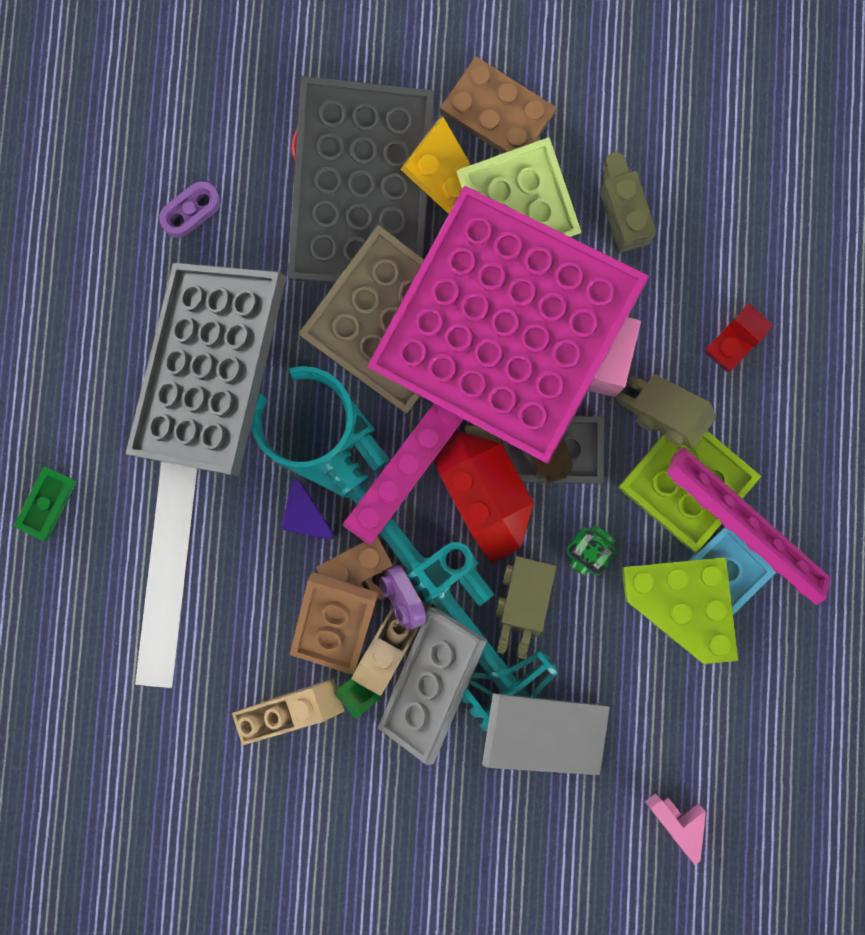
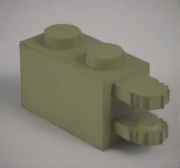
M612 151V153L606 156L603 163L604 183L599 194L618 253L649 245L657 232L637 171L629 172L623 154Z
M656 374L651 377L648 383L635 376H631L627 384L631 389L640 394L634 399L620 392L615 399L621 406L635 413L637 416L636 422L650 432L655 429L663 433L664 438L673 445L680 447L683 444L692 450L716 419L710 402Z
M516 556L513 565H506L502 584L508 585L505 598L499 597L495 611V617L500 618L498 628H501L497 653H505L509 644V633L514 631L522 633L517 647V658H526L531 636L539 637L543 632L557 566Z

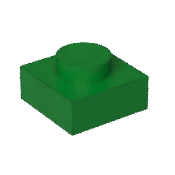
M352 679L348 680L334 693L355 719L360 717L383 697V695L380 696Z

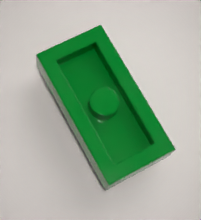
M44 466L13 527L42 541H48L78 481Z

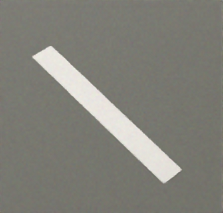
M161 462L135 685L172 688L197 469Z

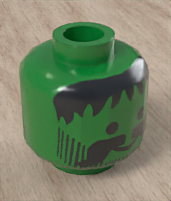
M596 525L592 528H581L566 548L567 555L572 559L569 566L584 577L588 572L596 576L601 575L616 556V548L613 545L616 540Z

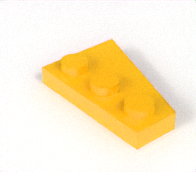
M444 117L437 120L400 170L449 214L462 191L456 171L471 164Z

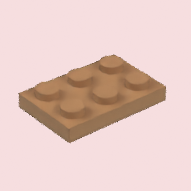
M475 56L440 107V114L501 153H506L536 142L556 113L557 107Z
M311 572L289 655L353 675L358 665L379 593Z

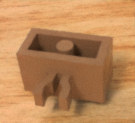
M377 536L370 546L363 542L322 563L316 569L321 575L364 588L362 583L366 582L369 589L378 592V598L382 600L386 597L382 594L380 587L373 582V577L394 565L379 536Z

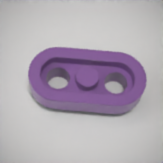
M208 182L192 184L163 207L159 216L162 228L172 237L181 238L187 236L217 212L220 206L219 194L214 186ZM202 198H209L207 205H199V201ZM184 218L182 225L174 226L175 219Z
M399 565L384 570L382 577L379 579L380 590L385 597H389L394 606V614L398 623L404 625L409 630L424 625L426 616L423 604L405 571Z

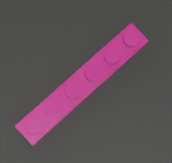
M434 403L345 520L343 526L370 546L464 419Z
M682 447L674 453L666 473L678 486L683 487L703 508L708 509L716 516L725 528L733 531L746 543L750 550L756 552L767 561L775 572L784 576L795 586L800 594L806 596L815 605L827 599L830 576L687 449Z

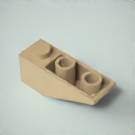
M417 592V594H418V596H419V598H420V600H421V602H422V604H423V607H424V610H425V614H426V612H427V610H428V607H431L432 605H431V604H426V605H425V604L423 603V601H424L426 598L422 595L421 592ZM392 606L351 679L381 696L419 627L409 630L404 625H400L394 614V606Z
M334 679L233 712L232 715L242 746L321 723L344 712L342 702L334 694L337 691Z

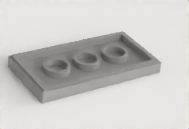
M428 607L425 614V624L419 628L378 725L380 731L426 765L434 764L462 700L463 692L468 686L487 642L486 639L436 607Z
M493 693L482 765L497 769L600 775L610 707L601 704Z

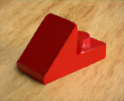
M748 303L703 352L725 372L729 373L754 346L761 342L773 324Z

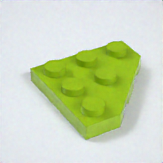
M726 557L622 567L625 601L688 651L696 660L702 664L738 661Z

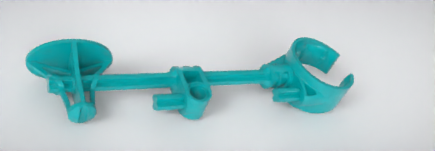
M300 366L289 368L293 381L312 379L327 385L339 396L346 413V427L340 442L328 454L316 460L297 462L282 457L272 449L264 436L262 413L268 400L260 393L258 394L251 424L253 436L262 451L282 468L295 472L340 495L342 498H350L357 505L369 490L368 480L370 477L367 474L362 475L359 468L361 466L359 463L353 464L350 460L352 455L350 451L355 447L374 472L382 468L390 459L371 436L375 430L350 398L339 380L328 372L314 367ZM391 517L379 535L406 568L408 579H411L416 585V593L420 591L426 598L423 603L435 606L486 639L450 591L451 585L458 580L478 607L495 595L474 568L479 562L473 556L470 549L465 544L453 542L444 546L430 558L423 557ZM452 550L460 551L465 558L464 565L458 570L451 569L446 564V555ZM487 641L478 660V663L486 673H473L471 679H491L501 691L500 694L536 698L541 690L558 673L555 663H549V655L539 650L522 662L508 667ZM537 658L541 662L521 679H517L513 672L528 665ZM547 670L549 675L529 695L525 690V686ZM470 679L469 684L489 696H493V692ZM466 688L463 692L462 702L469 703L467 710L473 718H479L478 725L483 731L487 732L492 700L482 707L470 690Z

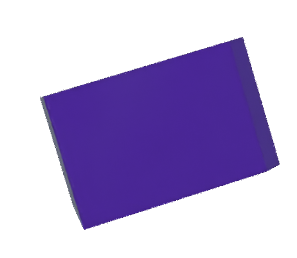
M298 479L292 481L281 530L327 540L334 539L336 537L335 533L302 482Z

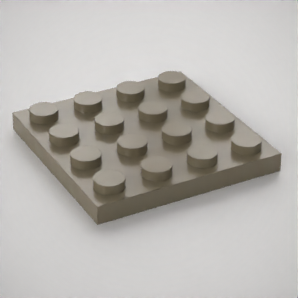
M377 225L298 335L407 414L420 395L371 370L367 366L424 259L381 226Z

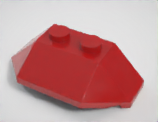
M460 431L454 432L438 453L434 462L473 538L490 563L493 564L521 549L534 502L502 443Z

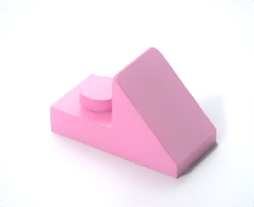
M654 794L645 801L693 864L696 865L700 862L706 816L705 810L698 804L677 820L681 813L669 798L662 801Z

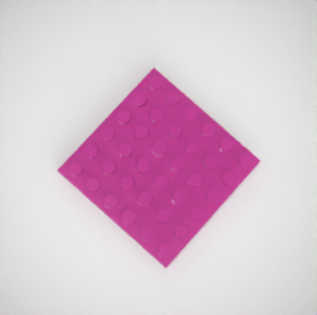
M464 185L367 367L548 464L644 289L649 276Z

